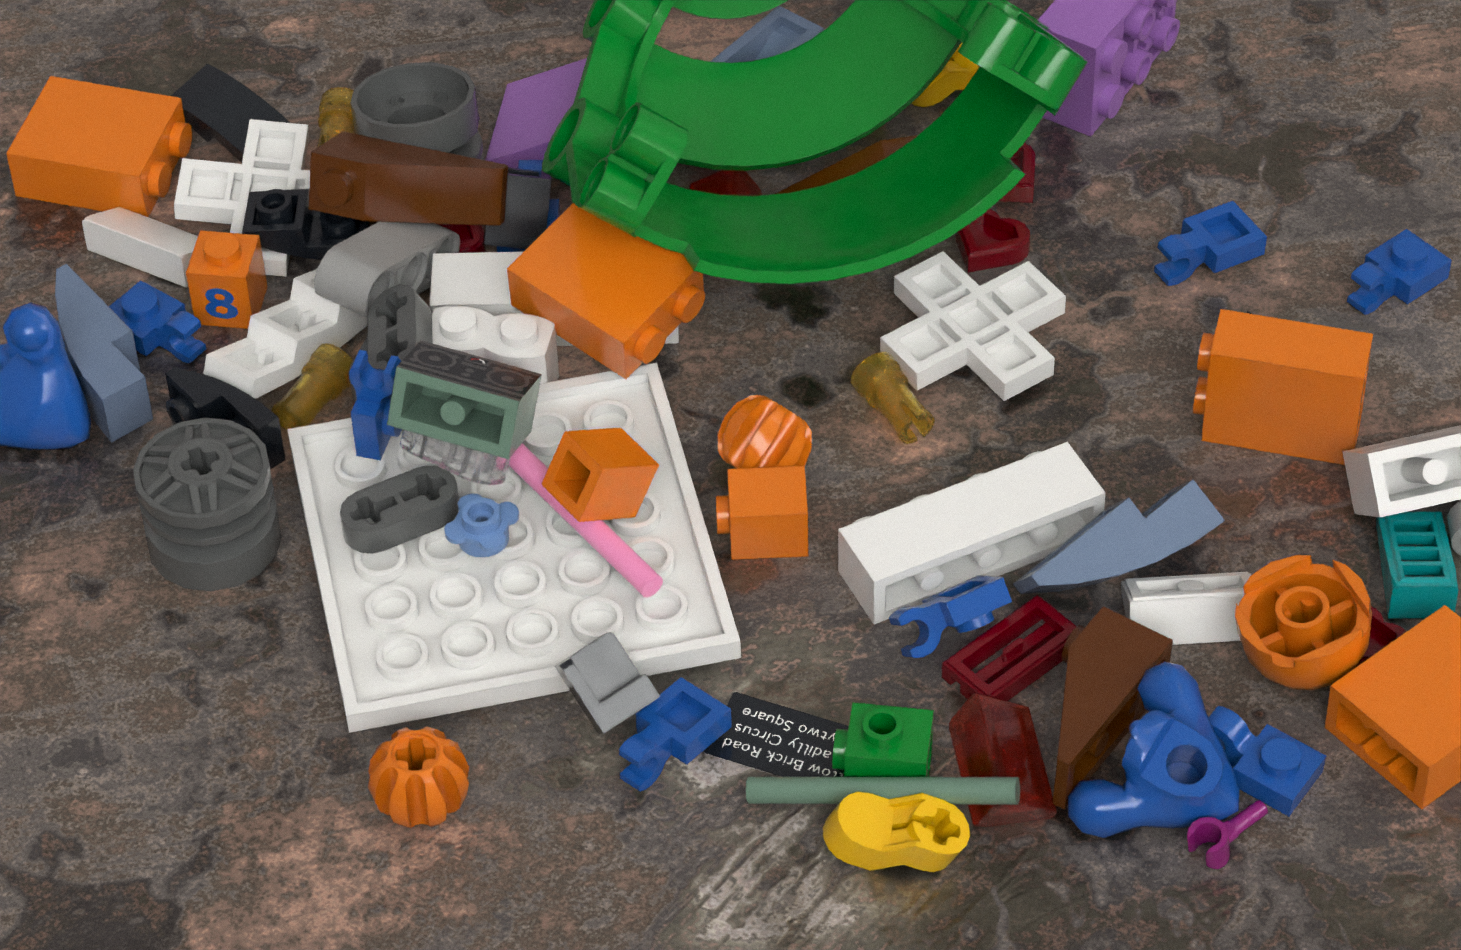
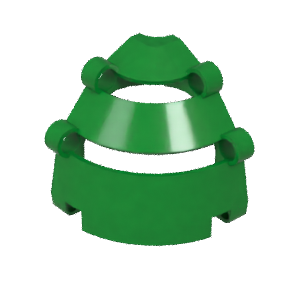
M594 0L583 28L584 39L592 42L576 97L573 105L565 113L550 139L544 154L542 171L570 186L572 202L579 208L633 237L638 236L662 248L683 254L693 271L709 276L750 283L797 284L840 279L871 272L905 260L948 239L982 216L1012 190L1024 177L1025 173L1010 158L1025 143L1047 110L1054 116L1056 115L1088 61L1048 32L1049 27L1007 0H854L836 21L809 41L772 57L735 63L693 59L673 53L654 44L671 8L696 17L726 20L757 15L771 10L788 0ZM961 42L963 44L958 52L980 66L959 96L940 117L916 138L885 159L845 178L822 186L791 193L760 196L719 195L690 190L666 183L677 163L714 170L748 171L784 167L830 154L868 136L895 118L918 98L939 75Z

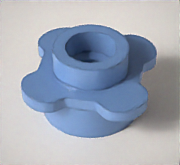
M467 494L458 501L459 512L455 520L445 525V537L450 543L459 544L460 548L468 555L474 557L496 555L507 546L509 542V526L519 520V510L511 502L498 504L492 499L482 498L479 494Z

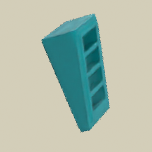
M1403 512L1385 517H1376L1388 618H1427L1444 605L1455 612L1459 589L1442 512ZM1398 545H1430V546H1398ZM1401 560H1432V561H1401ZM1405 575H1434V577H1405Z

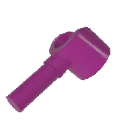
M1257 800L1225 822L1213 817L1197 819L1188 828V851H1196L1203 843H1216L1206 852V866L1212 869L1224 867L1229 861L1230 843L1237 839L1239 834L1267 815L1266 805L1262 801Z

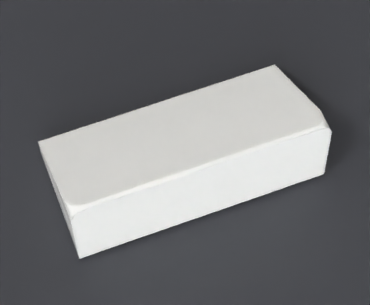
M122 207L89 215L82 221L87 250L183 287H188L186 271L198 238L197 235Z
M1232 572L1125 579V581H1121L1125 616L1172 639V645L1241 641L1237 632L1235 609L1236 603L1239 606V602L1244 596L1243 586L1251 576V573Z

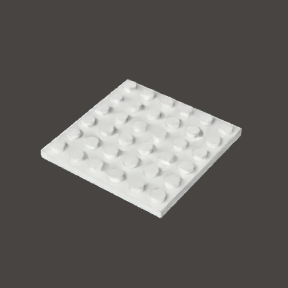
M657 363L639 366L627 379L613 371L541 383L532 431L523 441V444L549 468L565 431L622 428L659 464L636 517L603 520L662 577L663 583L661 588L653 596L647 598L643 597L501 457L402 429L398 437L391 436L380 461L356 456L351 418L287 429L349 733L570 691L555 666L608 632L615 634L640 675L646 674L650 676L741 658L740 638ZM422 466H439L447 469L454 475L459 499L467 494H479L482 498L492 499L498 504L511 502L519 510V520L509 526V542L500 553L490 557L468 555L460 548L459 544L450 543L445 537V526L388 550L372 554L353 550L345 542L340 518L341 505L353 493ZM425 495L430 501L433 500L430 495ZM371 518L366 519L370 524H375Z

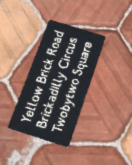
M734 692L727 704L731 708L732 727L704 750L705 754L779 777H844V770L832 768L833 746L836 729H848L849 726Z

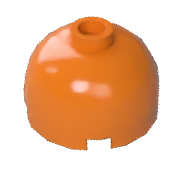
M1294 555L1270 562L1249 577L1243 586L1244 596L1239 602V606L1236 603L1235 620L1237 632L1249 662L1264 677L1289 689L1315 690L1332 685L1357 666L1368 649L1372 611L1370 597L1363 580L1346 564L1332 560L1333 567L1324 564H1312L1311 555Z

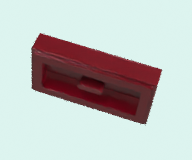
M1036 595L942 662L941 678L950 685L958 682L960 684V694L968 700L976 697L978 699V709L988 716L1063 661V648L1069 635L1077 626L1040 596ZM1043 620L1046 622L1024 639L1021 637L1017 638L1039 621ZM1004 646H1006L1003 649L1002 655L997 657L995 660H993L991 663H989L984 668L979 670L977 673H974L972 671L979 664H981L986 659H988L993 654L1002 649Z

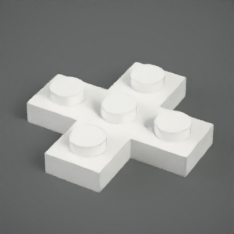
M250 119L242 164L182 158L174 201L175 219L231 224L230 233L242 234L249 192L272 189H309L310 170H304L309 141L308 125ZM262 248L266 275L287 277L290 255Z
M944 251L894 276V294L918 318L880 337V355L916 391L968 365L1003 401H1006L1054 375L1055 358L1028 332L1064 314L1066 296L1029 261L981 286L964 272Z

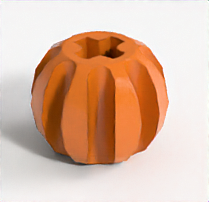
M751 395L737 402L724 416L718 431V452L723 461L735 469L806 466L812 450V431L807 422L787 408L762 395Z
M426 726L420 730H410L405 727L397 730L392 734L390 741L382 742L377 746L370 759L368 789L379 811L390 815L393 822L401 826L412 828L419 824L429 825L430 827L439 825L446 820L447 813H454L460 809L467 796L469 765L457 742L446 739L444 732Z

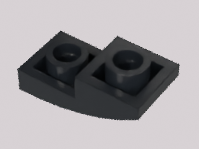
M206 64L171 95L182 99L185 122L189 123L195 132L206 142H209L214 137L241 163L250 119L291 123L248 87L209 64Z
M272 189L249 192L242 234L259 235L261 247L302 258L322 260L327 251L334 245L376 224V221H362L310 210L309 189Z
M174 367L165 373L170 400L166 402V409L174 425L179 422L200 418L231 420L251 429L265 444L270 469L286 460L279 417L265 405L226 382L196 371Z

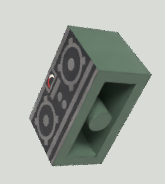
M421 340L396 367L387 425L509 460L532 431L542 374Z

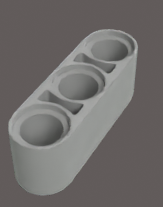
M380 221L334 245L327 251L316 271L314 278L315 293L368 318L369 309L374 300L390 287L399 284L408 285L417 294L430 288L433 253H459L460 237L456 232L436 223Z

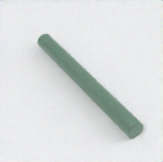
M748 777L746 781V799L748 804H839L847 795L855 792L871 793L887 799L924 793L946 800L951 804L1018 805L1020 800V782L1018 777Z

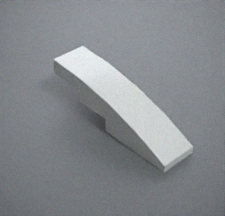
M317 269L293 279L290 300L250 316L247 338L206 354L203 374L226 382L256 399L292 381L336 352L368 326V318L316 294L314 278Z

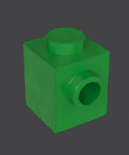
M852 702L849 728H837L835 732L832 768L844 770V777H929L933 754L934 710Z

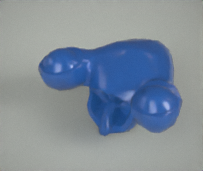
M32 302L12 309L3 324L7 343L0 345V446L30 450L72 448L90 438L91 417L82 388L66 353L59 322L47 307Z
M1163 662L1146 670L1138 691L1144 708L1149 712L1141 720H1134L1129 725L1131 736L1121 764L1126 776V782L1123 786L1104 779L1081 780L1068 795L1069 818L1081 832L1101 838L1140 827L1187 828L1199 818L1213 817L1222 821L1239 811V788L1235 773L1206 713L1198 683L1182 665Z

